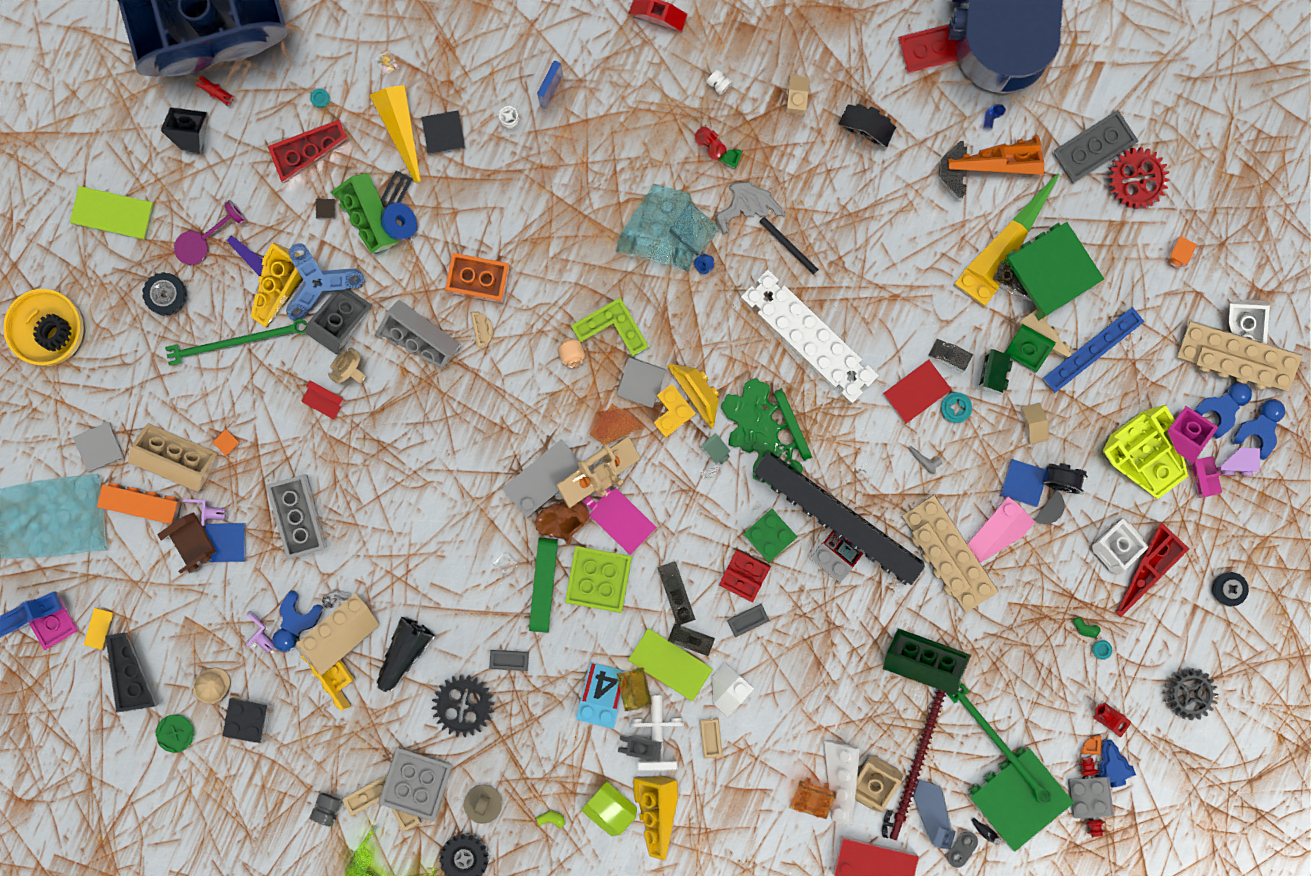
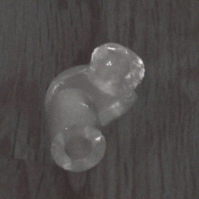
M330 591L322 598L323 607L329 609L337 600L346 601L350 597V592Z

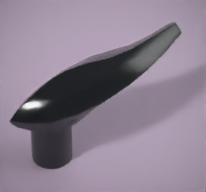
M975 818L972 819L974 826L986 840L997 846L1001 845L1002 840L994 830L981 824Z

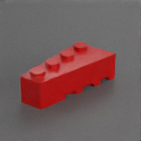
M339 119L269 145L268 149L281 182L285 183L346 141L348 136L342 121Z

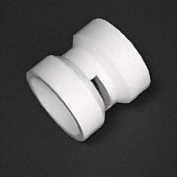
M719 68L706 81L709 86L716 88V92L719 95H722L733 82L729 77H725Z
M505 106L500 110L499 119L505 128H513L518 124L519 116L515 108Z

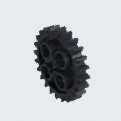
M460 674L459 680L452 676V682L446 679V686L439 685V688L442 690L441 692L435 691L438 699H432V701L437 703V706L432 707V709L437 710V713L433 717L440 718L437 724H444L442 730H445L447 727L449 728V735L456 731V737L460 735V732H463L464 738L467 737V732L474 736L475 729L481 732L480 725L487 727L488 725L485 720L492 719L488 713H494L490 706L494 705L495 702L489 701L493 694L487 695L486 692L490 688L483 689L482 687L485 682L483 681L478 684V677L471 681L470 675L464 679L463 675ZM453 689H457L461 693L458 700L451 698V691ZM468 689L465 701L468 708L464 709L462 722L459 723L461 707L458 704L463 702L464 690ZM471 693L479 695L480 700L478 703L470 701L469 696ZM449 708L456 710L457 716L455 719H450L447 716ZM468 712H473L476 715L474 722L466 720Z

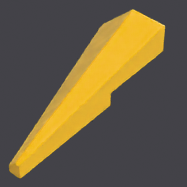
M405 85L387 87L370 94V98L414 182H421Z

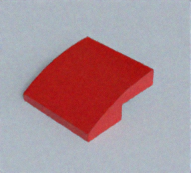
M736 549L719 586L753 603L771 566Z

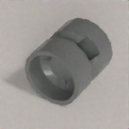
M319 792L315 802L317 807L313 808L309 819L321 825L333 827L337 818L335 812H339L343 801L332 795Z

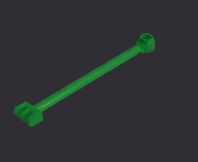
M297 319L289 326L180 350L178 344L165 347L166 351H174V353L167 354V359L175 357V360L169 361L168 364L169 366L182 364V357L288 333L296 332L303 335L308 323L303 319ZM300 324L306 326L302 331L298 328Z
M961 683L960 688L962 691L958 690L955 697L950 693H946L954 704L960 701L1033 788L1037 794V801L1043 805L1048 804L1046 800L1041 799V794L1045 793L1048 795L1047 800L1051 802L1052 793L1050 790L1043 789L966 697L970 693L966 686Z

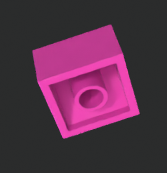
M1185 406L1169 428L1168 433L1176 452L1194 463L1218 429V426Z

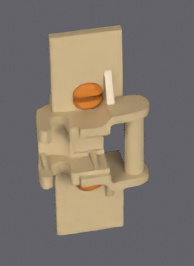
M626 436L612 447L604 444L598 452L586 460L578 462L579 468L577 471L556 484L568 508H571L592 492L597 496L603 497L607 494L605 489L612 484L619 486L624 483L617 475L641 459L629 436ZM603 457L602 463L589 470V466Z

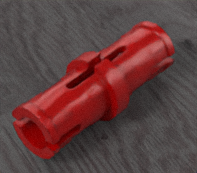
M204 76L199 78L205 85L197 81L196 87L206 91L211 98H217L226 106L231 105L232 102L228 101L226 97L233 101L234 95L221 89L219 84L215 85Z

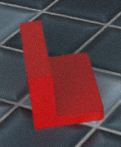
M309 380L306 386L308 389L301 401L331 419H335L346 400Z

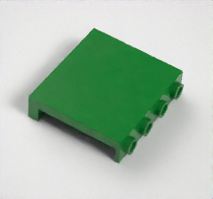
M1058 222L1049 228L1051 232L1047 234L1045 232L1040 233L1035 237L1036 241L1031 243L1029 240L1020 246V251L1016 252L1014 249L1005 255L1007 259L1002 262V265L1009 264L1039 310L1035 314L1038 321L1104 280V277L1068 222L1062 225Z
M1021 747L1014 755L1043 789L1050 790L1052 793L1051 802L1047 800L1048 795L1043 793L1041 794V799L1046 800L1048 804H1040L1037 801L1036 792L1008 759L999 765L1001 769L996 773H989L984 778V783L973 786L969 790L970 794L968 795L1014 852L1074 804L1069 795L1028 747L1025 749Z

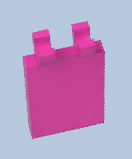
M616 487L612 491L609 488L605 489L607 494L597 503L588 496L583 502L593 510L589 516L629 555L657 528Z

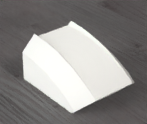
M1125 518L1117 522L1092 545L1094 554L1100 558L1109 571L1117 575L1125 571L1149 547L1141 534Z

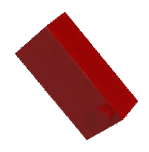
M841 836L833 875L915 876L919 856L915 853Z

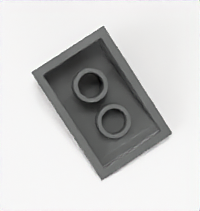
M345 288V290H335L310 319L305 333L337 354L349 340L372 305L348 288Z

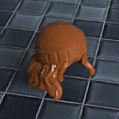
M562 501L560 504L553 503L549 507H544L540 514L537 515L535 520L536 530L541 535L564 539L566 544H570L573 534L589 520V511L582 501H579L571 508H568L565 501Z

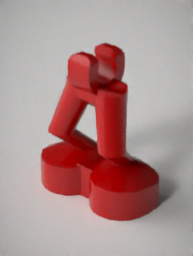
M706 126L701 127L695 133V142L698 146L708 149L707 155L711 160L718 161L719 157L727 149L717 139L718 134L714 130L711 131Z

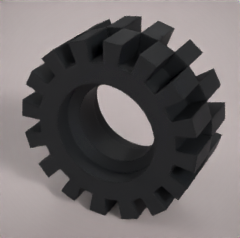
M47 314L46 318L41 317L42 321H37L38 327L34 326L33 329L36 331L33 333V336L36 337L34 340L48 351L61 350V345L65 347L67 345L65 341L69 342L70 338L68 336L72 334L69 331L72 330L69 323L55 314ZM57 327L54 336L48 339L51 329Z

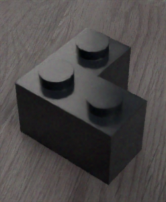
M848 104L838 124L847 132L861 135L871 143L883 147L888 146L896 129V126L891 123V119L880 115L878 109L874 107L868 109L860 104H856V106Z

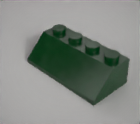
M898 628L886 653L883 669L956 696L971 654Z

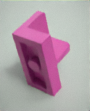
M1210 456L1197 459L1194 463L1191 462L1199 498L1222 493L1219 480L1221 472H1217L1214 457Z

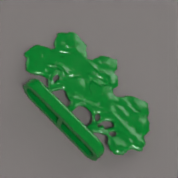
M757 378L744 384L742 397L736 394H727L725 401L721 404V409L727 419L738 423V427L730 433L729 445L736 448L741 447L743 451L748 453L754 450L758 452L759 456L753 465V471L767 450H770L779 458L782 452L788 450L786 452L788 456L784 461L787 463L790 459L791 464L789 465L802 473V464L792 459L793 450L798 449L804 461L813 457L783 389L780 388L774 392L777 400L775 405L768 402L769 385L759 382ZM764 405H767L769 407L765 410L762 409ZM779 408L786 423L781 425L777 424L771 416ZM785 428H789L794 439L788 445L781 443L778 439V432ZM753 472V478H754L755 480L759 481V480L755 477V474H756V473Z

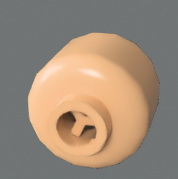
M572 338L564 339L558 347V354L562 364L570 368L579 366L585 358L581 342Z

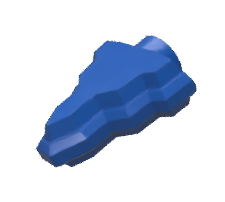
M1111 739L1104 741L1102 747L1103 760L1099 763L1100 772L1097 773V777H1109L1111 788L1126 785L1125 779L1136 776L1134 767L1129 765L1127 759L1120 755L1118 747Z

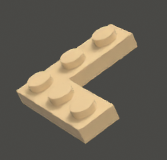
M387 775L342 799L350 816L379 801ZM391 808L403 832L421 823L419 817Z

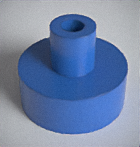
M707 254L698 256L694 261L697 271L701 274H707L714 268V258Z

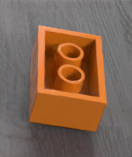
M452 252L445 291L450 294L503 304L510 265L505 262Z

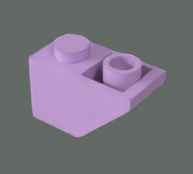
M1260 448L1235 449L1217 467V471H1222V475H1234V472H1242V476H1253L1254 472L1260 471Z

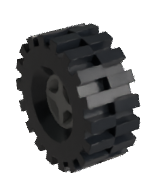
M467 833L457 834L450 838L443 846L439 858L440 867L444 871V875L482 876L489 863V851L486 849V844L481 841L482 839Z

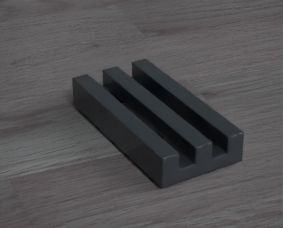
M396 170L381 198L383 207H387L394 202L404 180H407L396 203H401L413 179ZM399 176V177H401V179L399 180V182H398V184H397V186H396V188H395V190H394V192H393V194H392V196H391V198H390V200H389V202H388V204H387V203H385V201H386V199H387V197H388V195H389V193H390V191H391V189H392V187H393V185H394V183H395L397 177Z

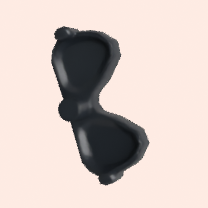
M888 810L884 816L882 824L883 838H889L888 826L893 827V823H889L894 813L893 811Z

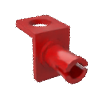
M1106 703L1098 705L1095 709L1094 719L1109 728L1120 738L1131 724L1129 719ZM1124 722L1123 728L1119 730L1120 725Z

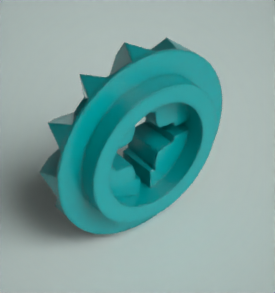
M954 392L944 398L941 405L943 415L953 423L967 420L972 413V403L963 393ZM957 400H959V407L965 410H959L955 416L954 409L949 406L955 405Z

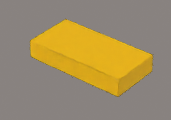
M94 608L84 641L85 646L104 650L105 636L108 635L114 615L113 612Z

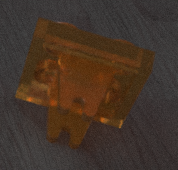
M808 777L806 782L799 781L789 808L814 815L817 818L827 819L837 792L829 790V784L825 783L824 787L810 784L811 778Z

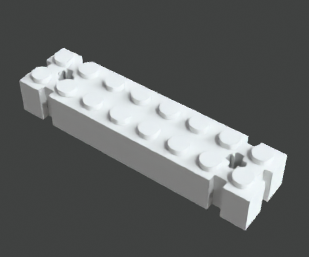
M767 270L757 280L756 284L759 286L756 289L751 286L742 295L740 300L751 310L754 307L758 309L757 316L833 389L838 386L842 390L839 395L851 405L863 393L860 388L862 386L868 388L879 375L868 365L863 368L859 364L862 359L785 285L780 288L777 285L779 280ZM764 294H771L772 301H764ZM847 373H849V374L853 373V374L855 375V376H854V379H855L854 382H853L852 380H851V381H848V380H847V378H848Z

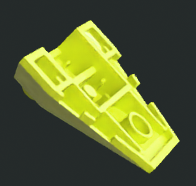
M1166 405L1158 406L1136 415L1110 435L1103 449L1112 466L1157 499L1188 477L1185 459L1176 452L1168 433L1175 419Z

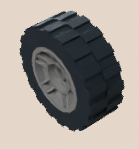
M161 272L148 278L149 280L145 282L142 290V297L145 305L151 311L163 316H169L173 313L176 314L183 308L184 303H186L187 293L186 287L178 277L170 273ZM163 290L168 292L167 297L161 296L164 293Z

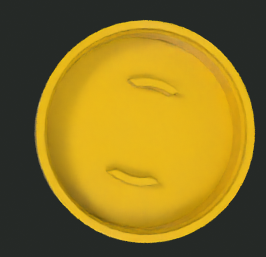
M35 289L22 294L13 301L6 312L3 331L8 347L18 358L36 366L47 367L66 361L76 352L83 338L84 324L78 307L68 297L50 289ZM47 314L58 315L67 321L72 329L69 330L72 332L71 336H68L70 338L69 342L65 341L67 345L65 347L61 345V350L48 351L34 340L36 338L33 336V333L36 332L33 330L34 326L38 327L37 321L41 322V317L46 318ZM57 327L51 329L48 339L54 336Z

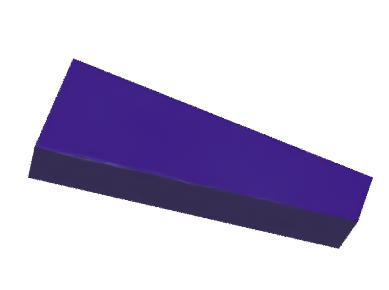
M231 235L227 242L256 274L261 276L263 259Z

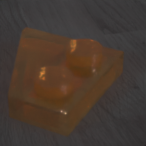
M612 403L589 434L604 445L641 428L642 425Z

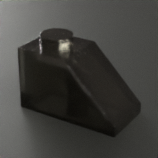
M936 339L928 356L963 373L973 354L957 345Z
M674 623L668 642L709 656L715 638Z

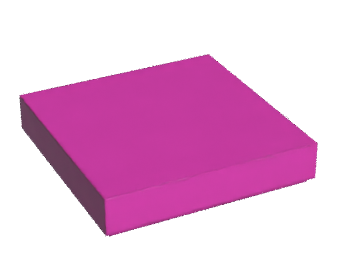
M60 597L62 610L29 624L44 650L51 648L79 631Z

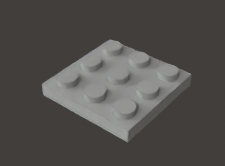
M396 748L378 804L434 822L452 765Z

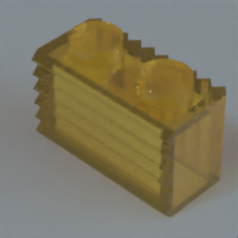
M643 667L616 673L625 711L638 710L652 704Z

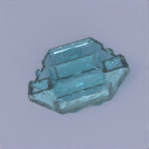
M654 184L621 232L616 252L671 265L672 268L689 272L694 256L691 194Z

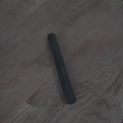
M765 217L759 221L813 275L819 270Z

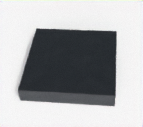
M459 110L421 117L428 155L466 148Z

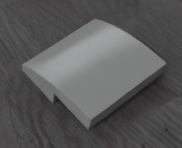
M630 357L617 396L653 408L666 369Z

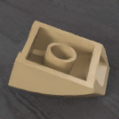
M869 756L857 776L855 800L874 811L883 812L902 782L903 774L898 768L891 766L877 756Z

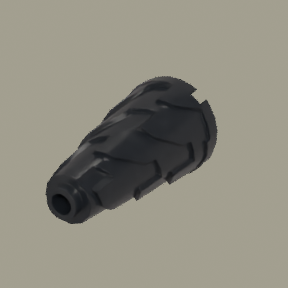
M400 618L376 682L380 690L384 692L392 691L406 672L410 671L416 660L422 656L435 637V634L423 624L419 626L418 622L411 618Z

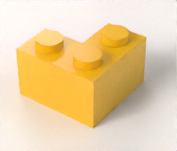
M673 384L657 395V398L667 409V412L658 418L654 425L666 439L693 418L696 413Z

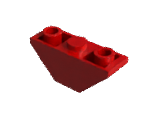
M633 0L628 12L629 15L681 33L688 16L687 13L676 6L662 0Z

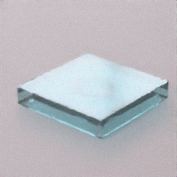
M691 203L669 232L698 256L719 230V227Z

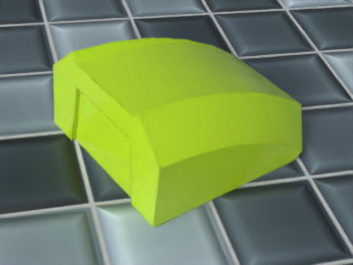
M607 780L589 802L582 807L581 811L610 836H618L636 818L637 807Z

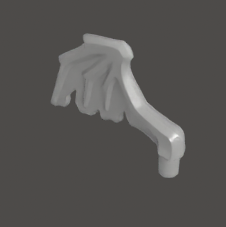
M739 182L731 184L730 189L734 194L730 207L716 215L717 224L720 225L722 234L729 232L727 222L731 218L739 216L740 210L744 213V216L754 217L755 213L759 216H768L767 205L773 209L776 215L785 216L786 214L770 195V191L752 185V182Z

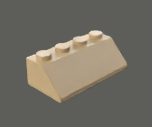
M147 423L130 447L128 463L199 492L207 480L217 457V452Z
M355 593L298 641L295 648L317 673L322 676L379 627V624L366 604Z

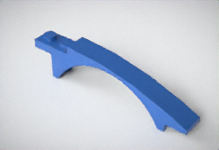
M54 591L40 598L22 602L16 608L1 615L0 637L62 610L63 607L57 592Z

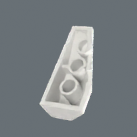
M1245 300L1230 303L1229 325L1231 332L1267 344L1269 302Z

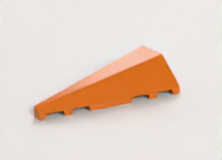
M1034 135L1032 139L1027 141L1019 139L1016 144L1007 145L1005 143L979 150V153L976 155L964 154L963 158L958 160L948 159L949 169L1044 175L1045 162L1041 152L1042 145L1039 135Z

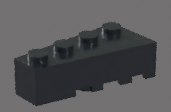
M127 632L106 635L116 713L156 707V701Z

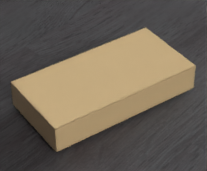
M719 718L700 720L704 759L723 757Z

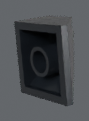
M170 107L161 127V132L181 150L200 152L205 140L208 112Z

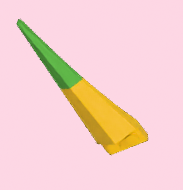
M1059 173L967 266L954 283L955 287L983 307L988 304L1010 268L1008 263L1002 265V262L1007 259L1005 255L1014 249L1016 252L1019 251L1020 246L1023 244L1055 185Z

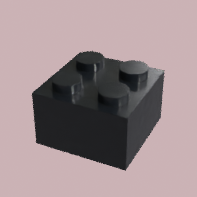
M236 697L229 698L222 737L263 743L271 704Z

